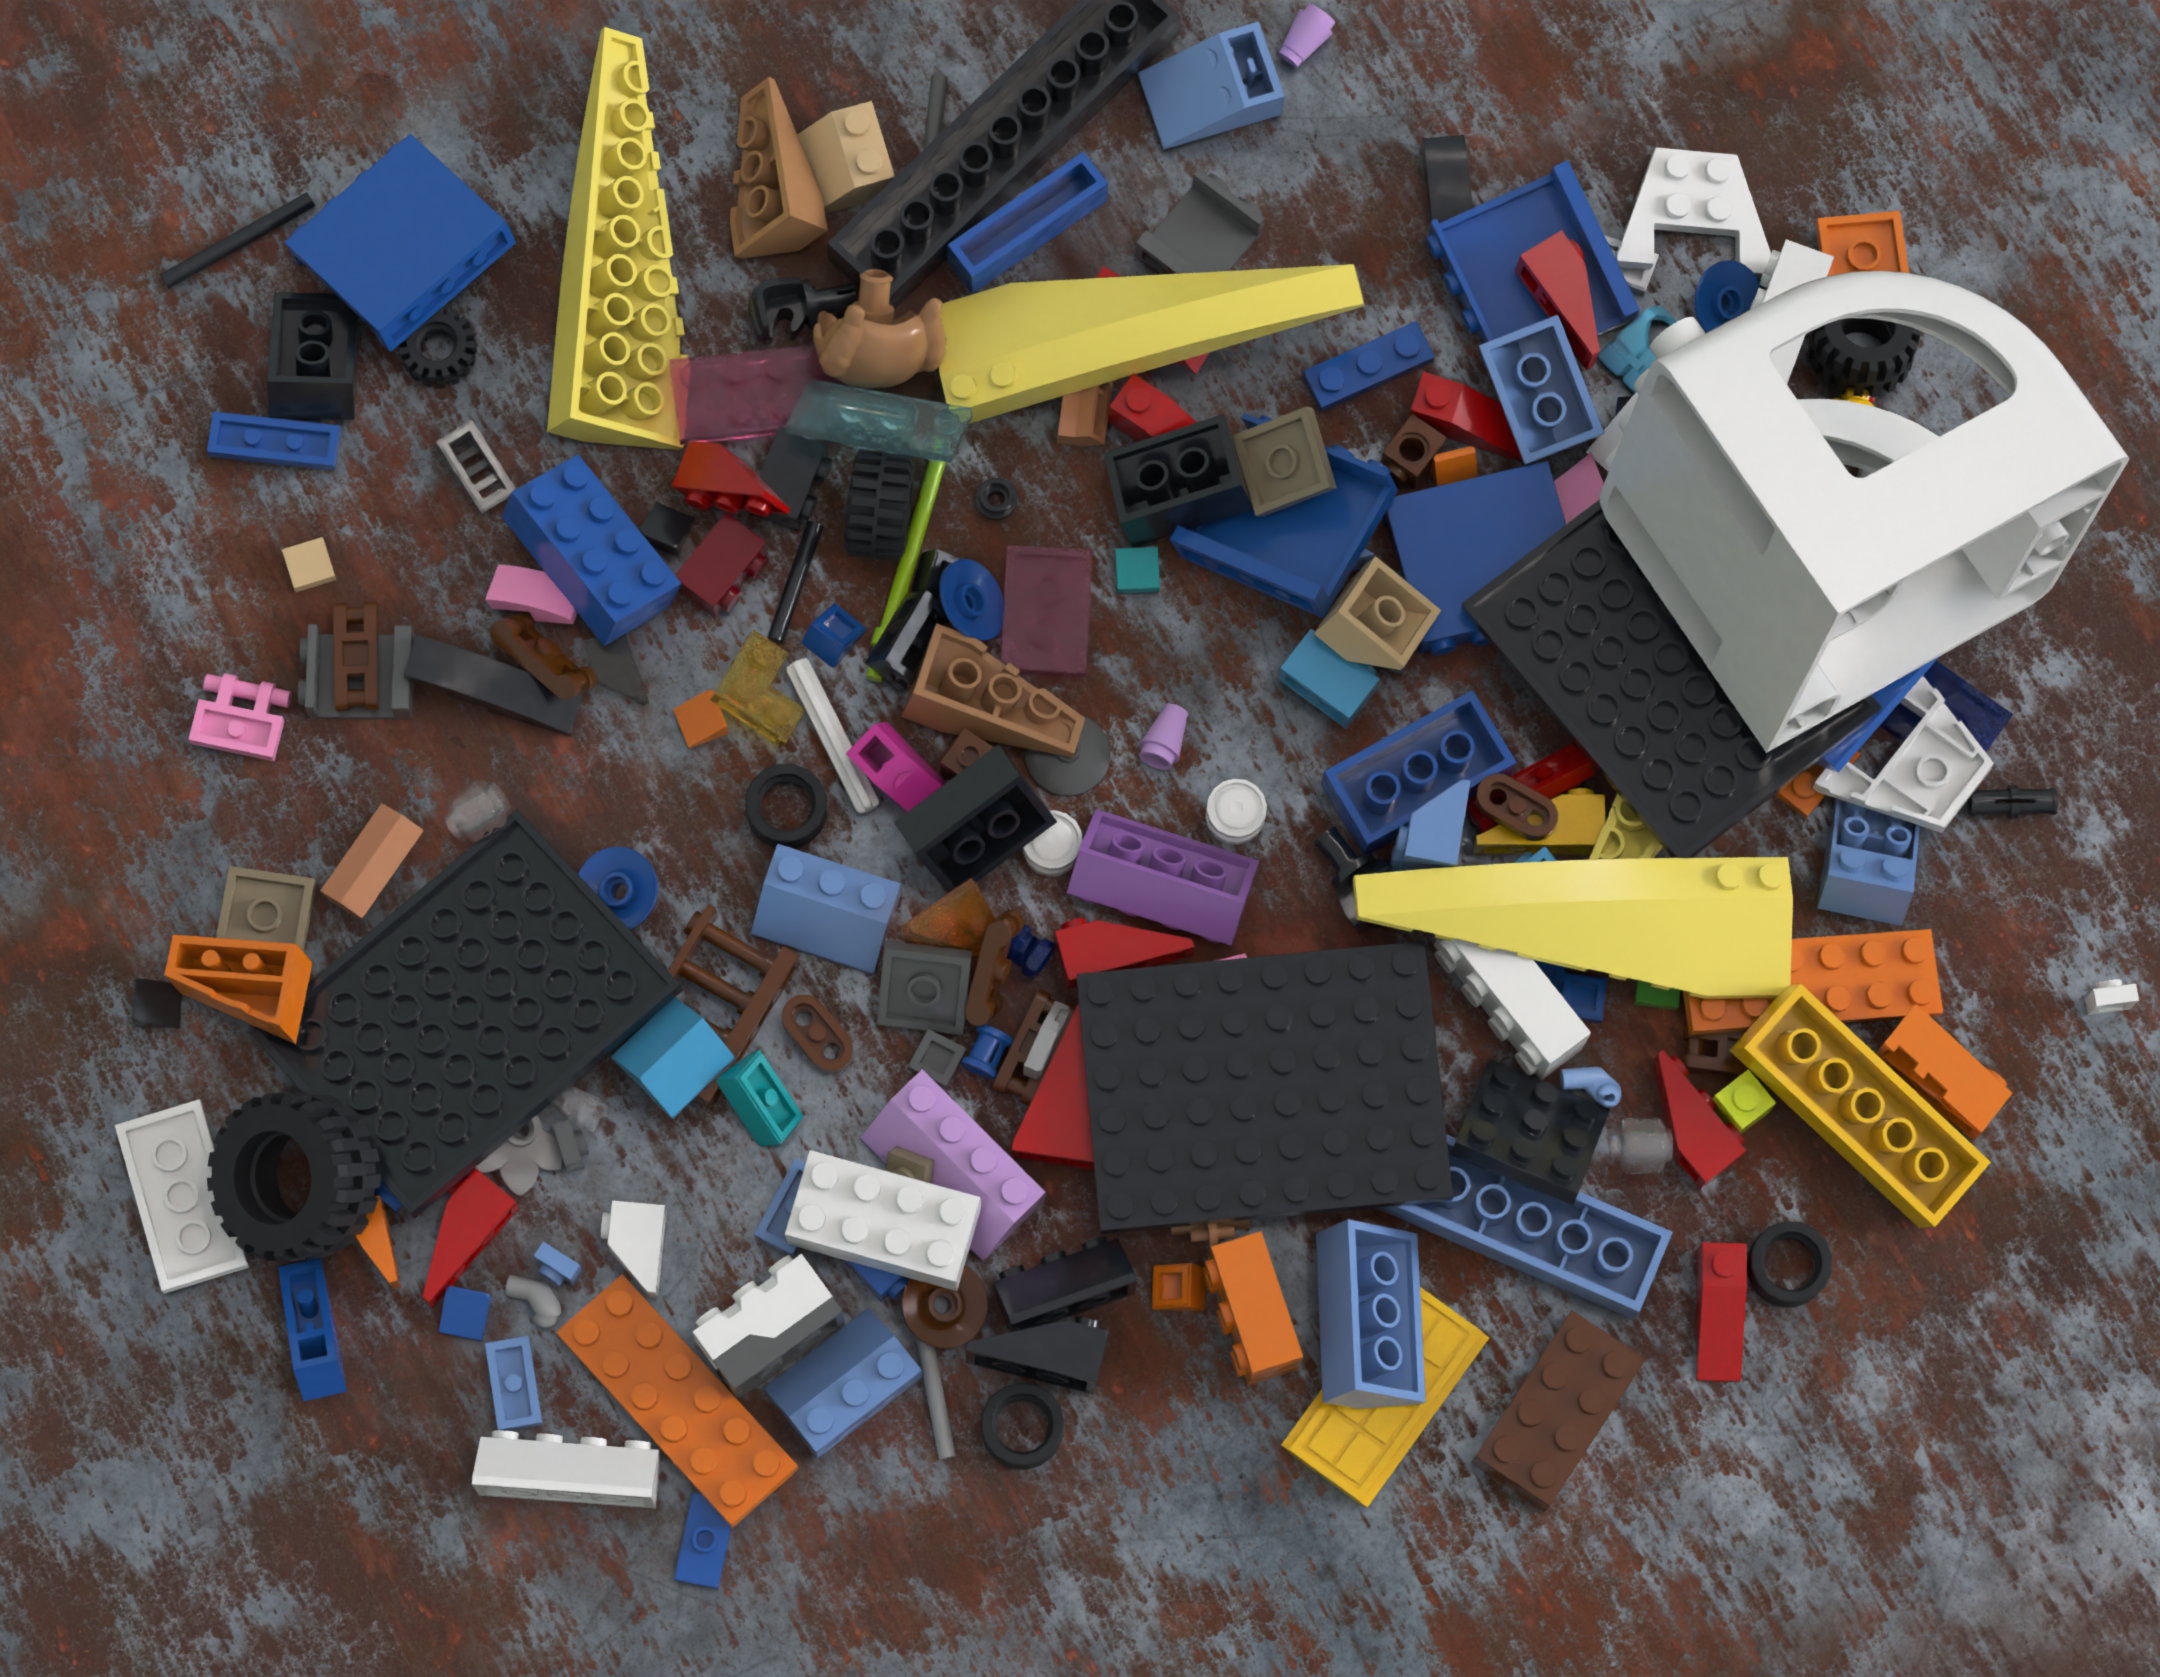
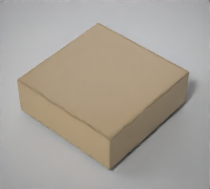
M323 537L282 549L295 593L336 580Z

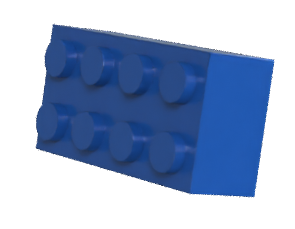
M579 454L511 492L501 517L557 588L572 604L576 612L603 646L608 645L670 608L682 583Z
M1471 690L1324 771L1321 785L1361 853L1364 855L1372 853L1394 841L1398 836L1400 825L1408 826L1413 812L1460 780L1471 781L1468 794L1469 799L1477 794L1479 784L1487 776L1505 774L1510 777L1517 762L1475 692Z

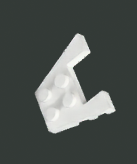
M1656 148L1639 188L1630 219L1626 224L1620 247L1615 255L1619 267L1644 270L1652 268L1654 265V230L1735 237V261L1746 265L1755 274L1757 279L1761 280L1771 252L1738 156L1734 154Z
M1922 676L1900 701L1901 704L1920 716L1922 720L1879 775L1872 779L1847 762L1839 773L1826 768L1814 783L1813 789L1819 793L1942 833L1990 772L1994 763L1963 722H1958L1944 703V697L1937 688L1933 689L1926 678Z

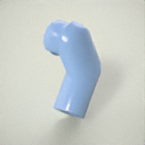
M1601 1067L1560 1070L1561 1089H1584L1598 1104L1607 1108L1615 1107L1621 1101V1087Z

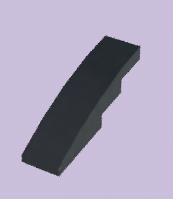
M416 635L404 672V679L444 690L447 696L487 707L490 713L567 736H571L583 698V694L579 693L573 698L561 699L531 673L420 635Z

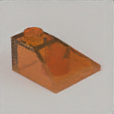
M970 878L901 926L900 942L973 951L972 959L976 957L978 960L986 929L996 918L976 883Z

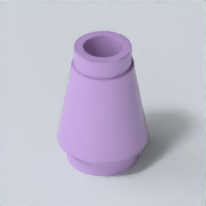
M1309 3L1304 10L1299 9L1278 55L1290 65L1298 68L1302 62L1333 34L1331 29L1335 21L1322 9Z
M1165 704L1163 710L1139 743L1141 749L1139 757L1145 764L1155 769L1169 770L1173 763L1179 761L1186 719L1188 717V712L1184 708L1175 704Z

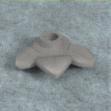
M537 1115L526 1124L528 1128V1135L526 1137L517 1138L514 1135L511 1136L475 1167L481 1173L500 1170L504 1183L517 1196H522L534 1185L540 1168L557 1171L562 1166V1154L558 1141L554 1136L542 1130V1124Z

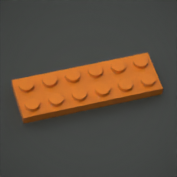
M1931 929L1792 939L1791 985L1801 983L1843 1024L1901 1020L1915 1003L1930 1017H1939L1943 1014ZM1683 991L1689 1035L1747 1031L1775 998L1703 999L1690 996L1689 992Z
M623 1274L556 1331L558 1338L732 1529L799 1469L791 1457Z

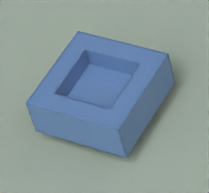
M544 1241L534 1254L536 1263L541 1266L537 1272L558 1286L561 1285L563 1280L574 1286L583 1273L580 1264Z

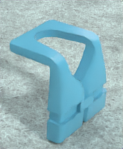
M1660 305L1644 310L1633 322L1615 336L1616 340L1608 342L1598 354V359L1616 376L1623 375V383L1634 394L1637 392L1634 388L1637 378L1650 368L1653 361L1657 360L1649 345L1651 321H1664L1670 326L1677 322Z

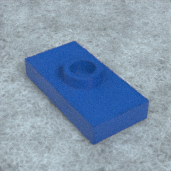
M692 1493L674 1580L718 1590L731 1527L700 1493Z

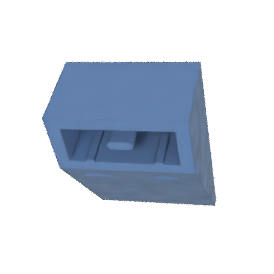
M1259 21L1218 33L1138 72V78L1163 150L1282 115L1285 96Z
M1835 798L1820 878L1817 909L1902 926L1914 893L1920 826Z

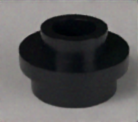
M988 479L978 487L975 494V504L978 511L984 517L991 520H1002L1009 517L1017 506V492L1014 486L1005 479ZM997 494L1004 498V503L1000 506H993L989 503L988 499L992 495Z

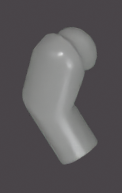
M510 1274L505 1296L529 1301L535 1312L533 1320L537 1326L542 1328L555 1326L557 1316L561 1314V1304L551 1287L542 1281Z

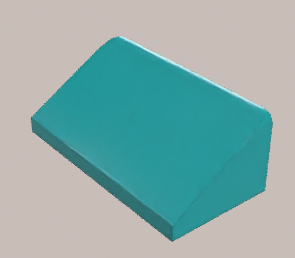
M761 1050L753 1051L721 1074L716 1080L718 1086L759 1146L781 1145L804 1117Z

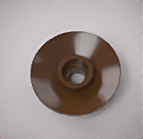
M965 1265L957 1291L909 1278L902 1293L901 1309L908 1329L917 1339L932 1347L953 1348L967 1343L981 1330L988 1313V1296L979 1276ZM939 1296L945 1298L948 1302V1308L944 1313H939L934 1307V1302Z

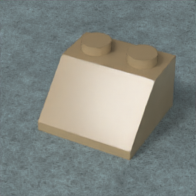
M872 101L832 111L797 134L821 191L825 214L870 202L895 178Z
M1375 556L1350 579L1314 632V635L1346 661L1401 670L1441 610Z

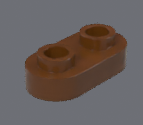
M1505 774L1489 775L1478 786L1476 804L1484 816L1530 841L1544 840L1554 832L1558 821V811L1555 804L1547 797ZM1492 794H1501L1505 798V802L1501 805H1495L1490 801L1489 797ZM1530 815H1538L1542 818L1543 823L1540 826H1532L1527 818Z
M797 995L785 1004L782 1011L784 1029L814 1066L820 1071L830 1074L846 1069L853 1058L852 1041L822 1003L810 995ZM801 1013H808L813 1019L809 1025L801 1026L796 1022L797 1016ZM828 1046H836L840 1053L836 1058L828 1059L823 1054L824 1049Z

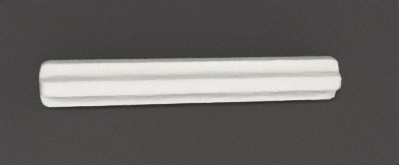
M806 658L794 661L786 668V672L856 812L863 814L872 811L879 805V798L868 776L846 755L852 745L810 661Z

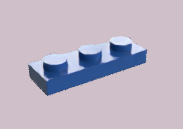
M1414 321L1303 371L1302 377L1320 412H1323L1433 363L1435 355L1418 322Z
M213 411L207 453L209 457L335 471L341 428L340 425Z

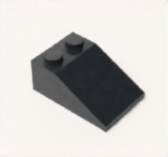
M274 293L267 374L269 418L355 420L359 316L336 294Z
M1077 1316L1075 1322L1063 1320L969 1341L966 1348V1364L1094 1395L1109 1331L1100 1329L1102 1323L1097 1320Z

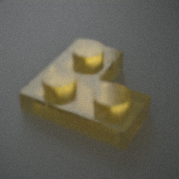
M753 629L747 635L710 700L779 747H782L790 738L806 709L771 686L789 653Z

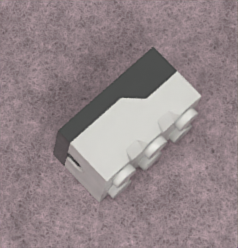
M802 1254L795 1259H792L790 1255L782 1258L768 1270L771 1274L770 1279L760 1286H757L754 1281L747 1283L732 1295L735 1302L728 1309L721 1312L718 1307H715L696 1321L698 1328L693 1331L697 1347L738 1401L845 1325L842 1308Z

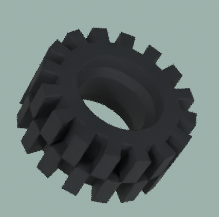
M444 306L400 343L398 348L403 366L407 372H410L411 378L416 382L421 379L423 385L430 388L432 383H437L438 388H446L445 382L451 381L452 385L459 383L458 377L461 374L466 378L470 373L469 366H474L475 352H477L473 330L470 328L468 320L464 316L460 318L458 311L452 308L450 312H446ZM434 333L446 334L454 342L452 353L440 361L430 360L421 352V346L425 338Z

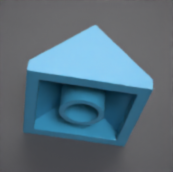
M676 997L658 1011L611 1056L671 1119L678 1115L735 1060V1056L704 1018Z

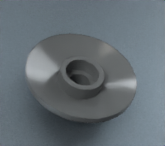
M1083 716L1085 721L1076 747V753L1073 757L1025 748V762L1030 776L1037 785L1051 794L1065 797L1084 794L1095 788L1107 773L1110 763L1108 739L1099 725L1086 716Z

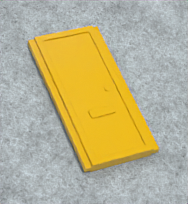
M1421 1287L1426 1402L1419 1405L1356 1409L1323 1403L1321 1389L1281 1444V1447L1286 1449L1291 1455L1365 1508H1368L1489 1340V1337L1480 1329Z

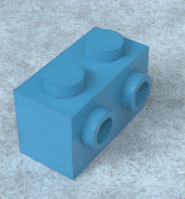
M1310 629L1280 667L1278 680L1347 729L1376 692L1380 679L1375 676L1376 670L1371 665L1346 661L1314 635V630Z

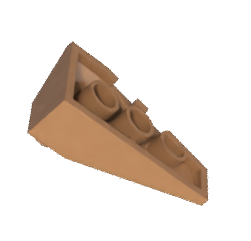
M767 77L742 96L740 102L737 145L743 151L741 170L734 171L733 185L739 187L738 206L731 208L730 228L735 257L740 259L800 251L828 231L821 191L775 79Z
M936 623L915 674L916 679L911 685L901 717L944 733L960 735L964 728L985 741L1073 757L1085 721L1083 716L1045 688L1037 689L1018 675L1020 672L1018 668L1011 663L1004 665L986 651L988 646L977 638L963 636L959 631Z

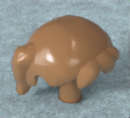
M871 269L859 275L861 278L859 301L847 307L844 318L837 320L835 316L827 313L825 310L818 315L817 323L813 328V342L823 372L852 388L875 389L896 386L912 378L916 373L922 371L933 372L939 367L945 357L947 339L941 318L942 301L938 298H931L919 314L916 315L909 311L900 318L893 320L894 308L889 304L893 277L882 270Z

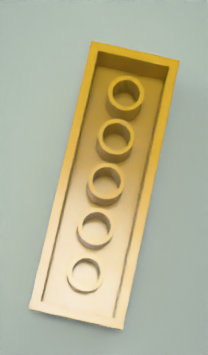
M1801 983L1787 986L1730 1050L1918 1228L1936 1227L1991 1163Z

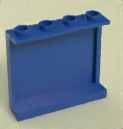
M410 133L400 143L394 144L387 151L386 155L370 169L361 172L355 181L341 194L330 199L323 209L306 224L297 227L291 237L284 243L299 267L304 264L373 329L379 342L391 352L509 250L516 241L507 222Z
M1568 160L1554 166L1551 173L1443 222L1439 223L1437 219H1434L1430 223L1429 235L1425 237L1428 249L1435 260L1441 258L1447 273L1443 274L1447 289L1452 297L1459 296L1465 308L1464 311H1461L1463 322L1471 335L1477 334L1481 344L1548 319L1514 270L1521 254L1560 230L1563 231L1568 240H1574L1583 251L1597 337L1635 320L1640 311ZM1479 350V354H1480L1481 360H1482V362H1483V364H1484V366H1485V368H1486L1485 362H1484L1483 357H1482V355H1481V352H1480V350Z
M1246 413L1241 417L1247 430L1273 420L1268 416L1261 415L1259 418H1256ZM1332 445L1331 448L1325 446L1337 489L1264 517L1255 516L1254 509L1189 530L1178 525L1170 541L1180 558L1324 618L1398 490L1390 475V470L1382 463L1372 459L1364 462L1354 458L1351 452L1339 445Z
M1548 461L1403 494L1393 498L1382 518L1384 526L1390 529L1403 579L1441 610L1419 643V653L1431 651L1433 656H1440L1456 650V645L1472 642L1473 646L1490 644L1461 610L1463 602L1566 525Z

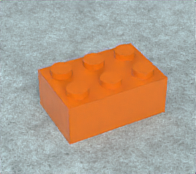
M1262 1231L1212 1246L1207 1261H1204L1205 1268H1202L1209 1293L1217 1292L1220 1300L1216 1315L1223 1335L1231 1333L1234 1345H1232L1233 1351H1230V1357L1237 1377L1244 1375L1249 1386L1298 1370L1303 1354Z

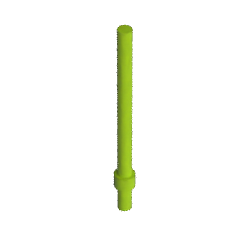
M934 442L908 530L905 553L899 561L881 625L875 628L871 641L872 647H875L903 598L908 594L951 448L950 445L944 442ZM868 666L865 677L873 682H882L883 677Z

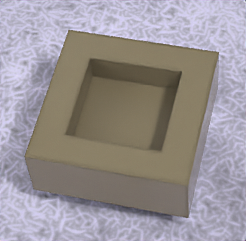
M898 1146L888 1152L887 1172L932 1184L933 1159Z

